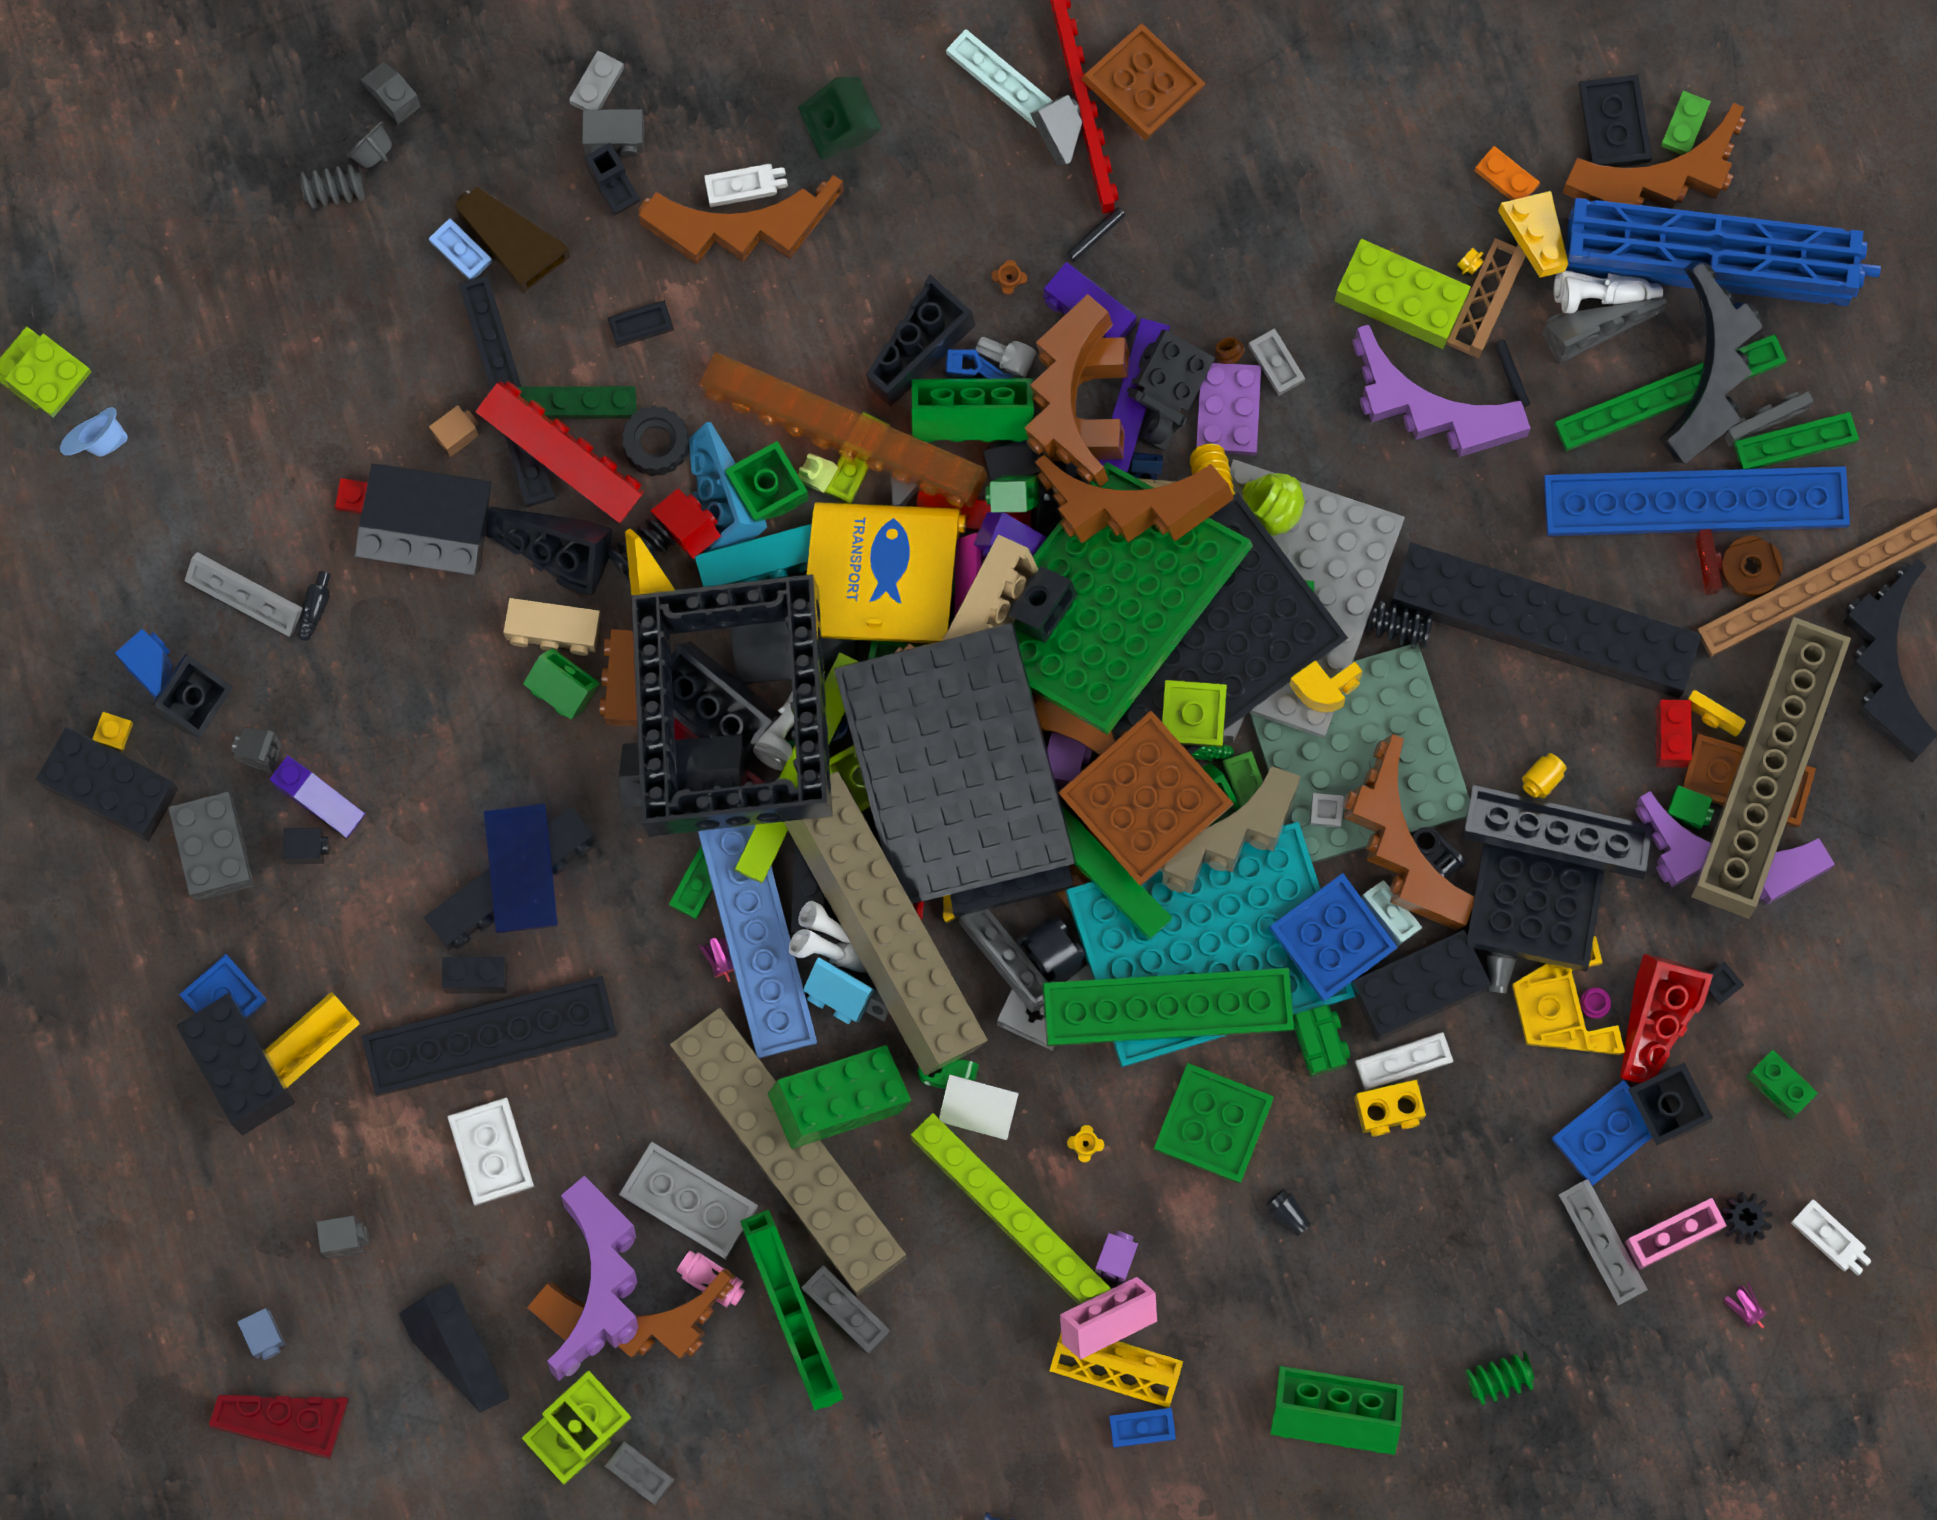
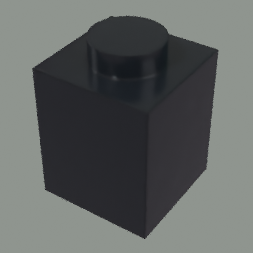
M284 828L283 859L287 864H324V855H329L330 843L329 837H324V832L321 828Z

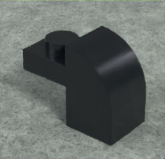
M611 143L584 157L585 165L599 193L603 195L614 216L640 202V197L625 174V167Z

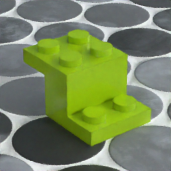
M27 326L0 357V383L35 410L41 408L52 418L55 417L92 372L90 368L45 334L39 336Z
M588 1371L542 1413L544 1418L528 1431L522 1439L565 1485L611 1443L609 1439L632 1417L595 1376Z

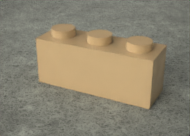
M509 598L504 636L514 646L528 647V643L540 645L541 649L547 651L551 648L558 651V648L570 649L572 654L586 656L588 652L596 653L602 617L598 610Z

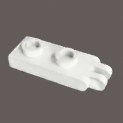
M771 164L705 175L710 207L776 195L777 189L788 186L787 179H774L785 176V168L773 169Z
M1814 1199L1791 1222L1796 1229L1843 1271L1850 1268L1855 1274L1860 1275L1863 1269L1855 1260L1858 1259L1865 1266L1871 1263V1260L1863 1253L1866 1247Z

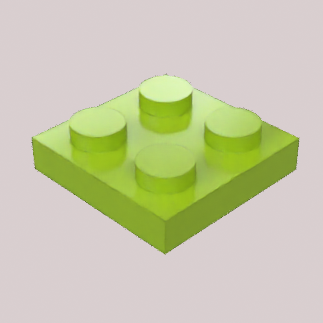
M1165 680L1162 723L1181 744L1222 747L1227 685Z

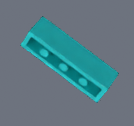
M812 524L699 554L695 557L702 586L708 587L788 577V574L799 571L800 574H807Z

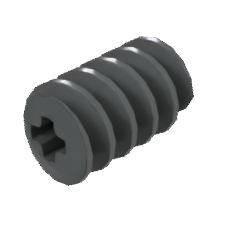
M351 164L348 165L346 174H343L340 167L337 166L334 176L330 174L328 168H324L322 178L319 177L316 170H312L311 179L309 180L304 172L300 173L304 202L306 205L308 201L312 209L317 208L318 199H320L324 207L329 206L330 197H332L336 205L341 203L342 195L348 203L352 202L354 193L359 201L364 200L365 190L360 165L358 172H355Z

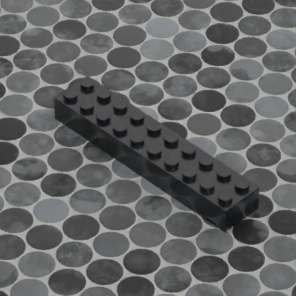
M1410 542L1390 606L1392 603H1396L1398 610H1402L1404 606H1407L1408 612L1413 614L1417 609L1420 610V617L1423 618L1427 613H1431L1433 621L1680 699L1686 689L1702 636L1700 633Z

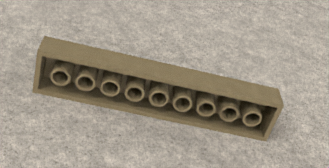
M1796 617L1792 618L1785 632L1691 895L1692 898L1748 919L1752 916L1761 896L1851 640L1850 637Z
M835 772L830 775L833 816L785 821L784 823L924 1076L974 1052L987 1042L988 1039L839 772Z
M718 1008L670 1044L672 1051L856 1296L907 1259L905 1252L820 1140L791 1149L767 1095L776 1081L721 1008Z

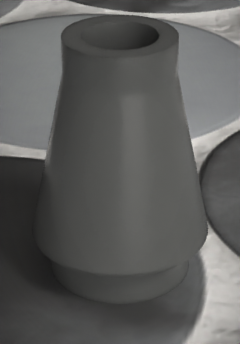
M1490 952L1489 956L1486 955L1488 979L1491 983L1488 991L1507 994V987L1517 959H1514L1513 956Z

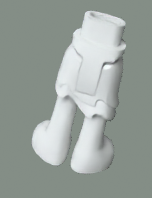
M1573 271L1557 273L1555 277L1554 299L1555 302L1561 303L1563 313H1575L1581 299L1598 298L1602 299V304L1621 305L1663 298V289L1658 283H1649L1643 278L1619 276L1608 273L1607 278H1597Z
M792 692L784 706L778 710L782 715L762 734L753 748L754 754L761 762L776 770H782L792 755L793 749L784 739L787 732L794 726V715L790 708V702H793Z
M814 901L807 902L800 911L799 924L807 929L828 934L842 942L833 944L810 930L802 929L793 935L789 943V953L798 958H805L813 953L821 954L830 958L829 963L836 964L837 967H845L856 972L867 973L841 924L831 919L820 904Z

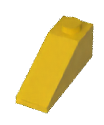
M631 529L625 531L631 595L674 591L675 589L641 538Z

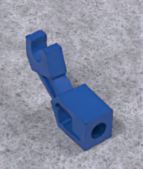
M948 349L945 376L974 379L979 374L984 379H1012L1010 374H1004L979 356L977 350ZM962 359L973 360L975 370L972 368L969 370L962 369Z

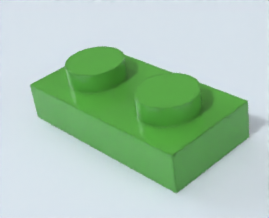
M1683 91L1661 147L1681 155L1690 152L1711 101Z

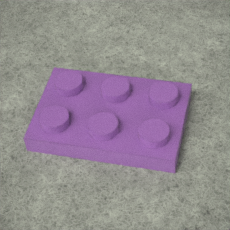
M1212 363L1199 389L1196 448L1204 444L1213 443L1222 446L1225 454L1256 456L1261 366Z

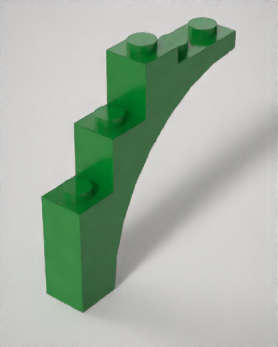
M768 1209L743 1219L740 1223L814 1411L821 1408L830 1407L836 1402L843 1400L844 1397Z

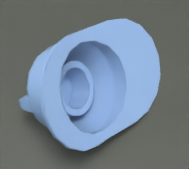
M113 407L107 408L99 415L73 428L62 440L60 452L63 455H73L86 450L102 457L119 448L127 441L128 436L115 419L117 415L116 409Z

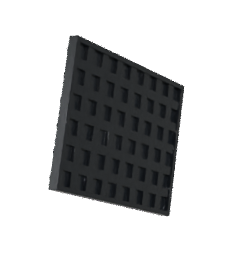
M1013 622L834 669L882 851L912 904L1076 863Z

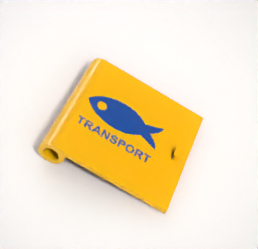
M815 502L807 575H814L819 588L822 638L915 643L942 641L949 628L956 542L959 539L960 533H965L966 515H961V510L957 508Z

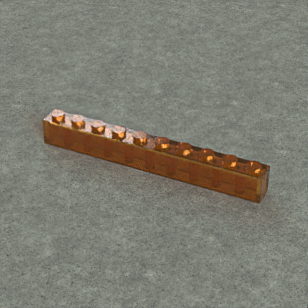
M717 352L714 353L699 383L705 392V396L714 402L721 403L724 400L731 403V407L742 414L754 413L758 415L760 421L767 425L774 426L777 423L784 426V430L795 437L807 436L812 439L811 442L820 448L828 449L830 446L839 450L838 454L848 460L854 461L855 458L865 461V466L873 471L881 473L883 469L893 473L892 477L895 480L904 484H908L909 481L918 484L921 491L935 496L936 493L947 497V502L960 508L963 505L973 507L988 477L984 467Z

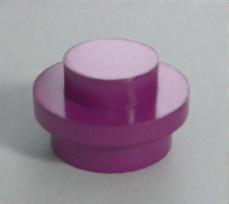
M1596 987L1590 988L1582 994L1580 1007L1586 1016L1598 1019L1605 1016L1610 1010L1611 999L1605 990Z

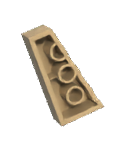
M998 534L956 617L942 640L1012 623L1008 616L1010 607L1026 589L1029 578L1038 571V567L1027 547Z

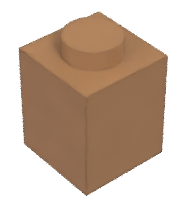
M458 405L429 426L432 436L449 457H452L479 437L476 429L478 425L477 420L469 410L463 412Z

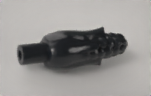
M319 571L316 583L310 584L305 593L298 636L303 641L311 639L329 601L330 591L327 589L331 574L324 571Z

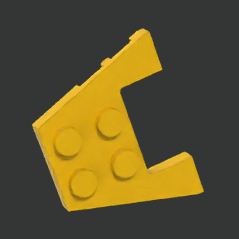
M1596 936L1593 938L1589 967L1603 963ZM1545 964L1512 984L1526 1045L1615 1055L1625 1053L1618 1025L1594 1031L1586 1030L1572 975L1574 969Z

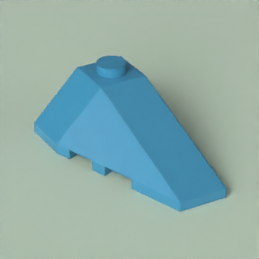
M706 422L689 438L691 473L696 475L697 491L693 492V496L701 504L702 511L708 509L716 518L718 523L715 527L721 537L707 547L703 553L754 540L767 528L765 520L758 522L753 520L725 473V469L736 463L712 423Z

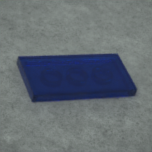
M539 804L484 811L496 932L505 933L559 926L546 805Z

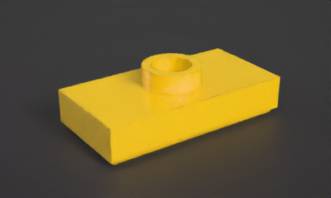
M1693 690L1687 699L1691 700V710L1702 716L1701 720L1710 727H1720L1737 737L1746 723L1743 718L1696 690Z

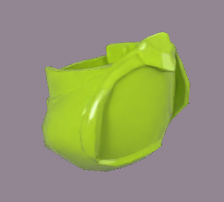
M1269 473L1253 481H1248L1242 490L1243 500L1271 536L1287 533L1299 522L1302 516L1305 499L1301 484L1295 477L1287 474Z

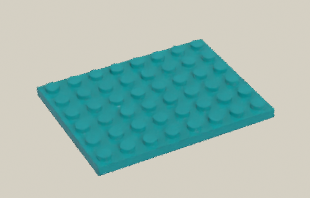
M1299 821L1283 827L1274 851L1268 849L1260 850L1254 848L1250 843L1244 842L1233 873L1227 870H1215L1209 864L1203 862L1191 893L1171 890L1167 885L1162 884V871L1154 874L1142 887L1173 919L1150 941L1093 882L1065 891L1093 980L1289 968L1293 1015L1355 997L1350 982L1329 999L1322 1002L1268 929L1270 925L1320 890ZM1229 1035L1113 1042L1120 1067L1123 1068Z

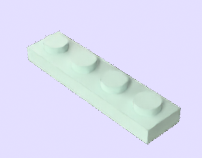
M965 29L948 47L946 54L1036 128L1030 113L1052 100Z

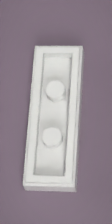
M1442 1032L1357 1060L1355 1064L1364 1090L1368 1091L1453 1063V1058Z

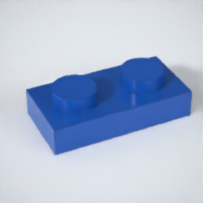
M1172 1408L1109 1416L1113 1448L1176 1440Z

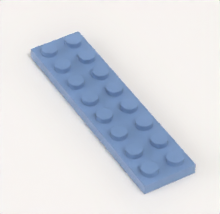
M756 825L698 831L756 1056L758 1059L816 1045L817 1039L795 956L789 953V943L791 940L772 867L770 866L762 884L734 871Z

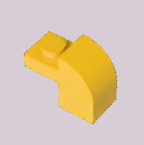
M1315 660L1291 677L1290 687L1310 709L1318 712H1333L1344 707L1345 697L1342 693L1344 692L1347 695L1360 685L1359 680H1361L1362 670L1356 662H1353L1330 679Z

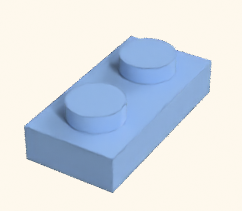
M451 219L445 222L429 238L430 243L468 280L475 279L492 263V258Z

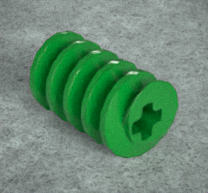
M1526 1351L1523 1352V1361L1517 1354H1512L1511 1365L1505 1358L1499 1359V1368L1492 1361L1488 1362L1487 1372L1481 1365H1477L1475 1367V1376L1469 1369H1465L1470 1392L1473 1398H1477L1482 1406L1486 1405V1395H1489L1494 1402H1497L1499 1391L1506 1398H1510L1511 1387L1514 1388L1518 1395L1522 1392V1384L1525 1383L1530 1391L1534 1387L1533 1370Z

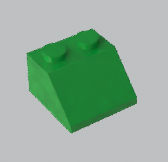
M778 441L725 469V473L755 522L782 516L808 502V491Z

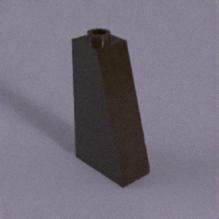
M480 187L475 188L473 191H465L458 197L457 203L454 204L460 218L523 293L570 258L569 250L564 243Z

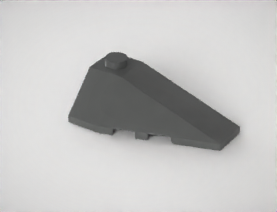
M1665 298L1581 310L1564 316L1562 313H1559L1546 321L1547 325L1543 329L1542 336L1558 364H1561L1664 312L1667 301Z

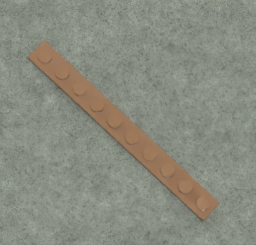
M1937 508L1698 628L1696 633L1702 634L1700 640L1710 658L1937 543Z

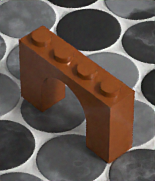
M1125 337L1101 338L1085 364L1079 385L1093 379L1128 378L1130 350ZM1077 417L1080 436L1097 460H1119L1124 458L1125 431L1120 419L1086 420ZM1057 454L1051 458L1052 461H1062Z

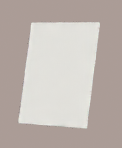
M949 1075L939 1119L945 1124L1007 1140L1019 1093Z

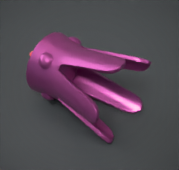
M726 937L725 939L721 938L719 943L717 939L712 938L710 940L712 949L708 945H698L711 964L714 977L725 975L727 981L730 982L728 973L734 971Z
M1749 1281L1747 1285L1752 1297L1742 1285L1739 1286L1737 1296L1745 1309L1732 1298H1724L1723 1302L1743 1319L1747 1328L1756 1322L1761 1328H1764L1759 1320L1767 1312L1758 1304Z

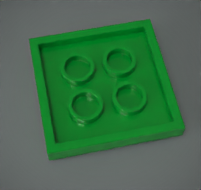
M1187 1063L1153 1150L1241 1184L1274 1096Z

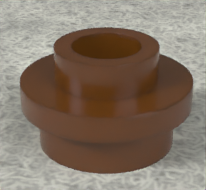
M1226 337L1220 340L1215 347V357L1221 364H1234L1240 360L1245 352L1242 342L1238 341L1235 337Z

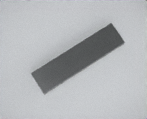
M986 909L961 916L959 920L961 927L1031 1013L1044 1006L1042 984L1049 982L990 910Z

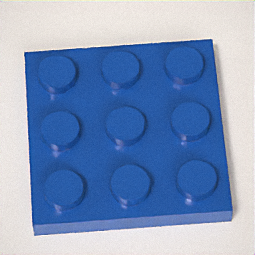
M1343 873L1268 927L1322 1002L1329 999L1398 948Z

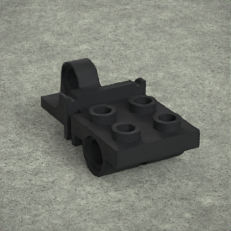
M1164 329L1161 330L1156 342L1150 343L1143 351L1138 364L1141 371L1137 378H1133L1131 381L1138 386L1136 389L1128 387L1127 392H1129L1128 397L1152 409L1138 437L1166 451L1176 430L1184 427L1188 417L1179 413V410H1189L1215 357Z

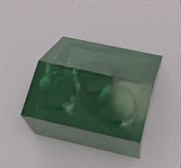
M835 77L798 107L820 159L829 158L864 144L882 129L860 77Z

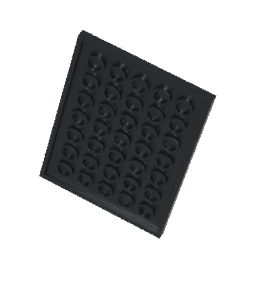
M1239 493L1233 495L1234 499L1209 518L1251 540L1253 547L1114 726L1117 739L1121 737L1120 733L1131 729L1150 711L1162 722L1165 680L1227 685L1224 718L1225 731L1290 683L1291 677L1315 660L1318 662L1348 640L1347 635ZM1182 744L1191 755L1203 747Z

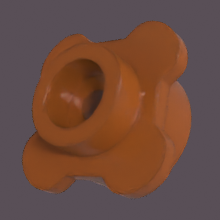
M1007 260L998 270H994L991 275L992 280L998 282L1002 287V292L1006 295L1013 294L1017 286L1024 285L1027 282L1026 273L1021 272L1014 260ZM1007 275H1011L1012 279L1008 280L1006 278Z

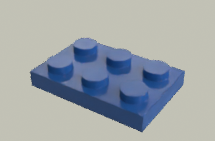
M1624 1080L1551 1139L1584 1180L1588 1179L1592 1186L1652 1138L1628 1091L1630 1087Z

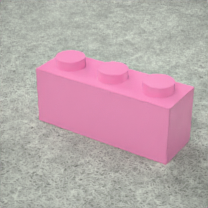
M1710 1198L1629 1238L1624 1244L1639 1271L1722 1230L1727 1225L1713 1198Z
M1136 1277L1060 1314L1062 1344L1079 1359H1082L1157 1322L1155 1292Z

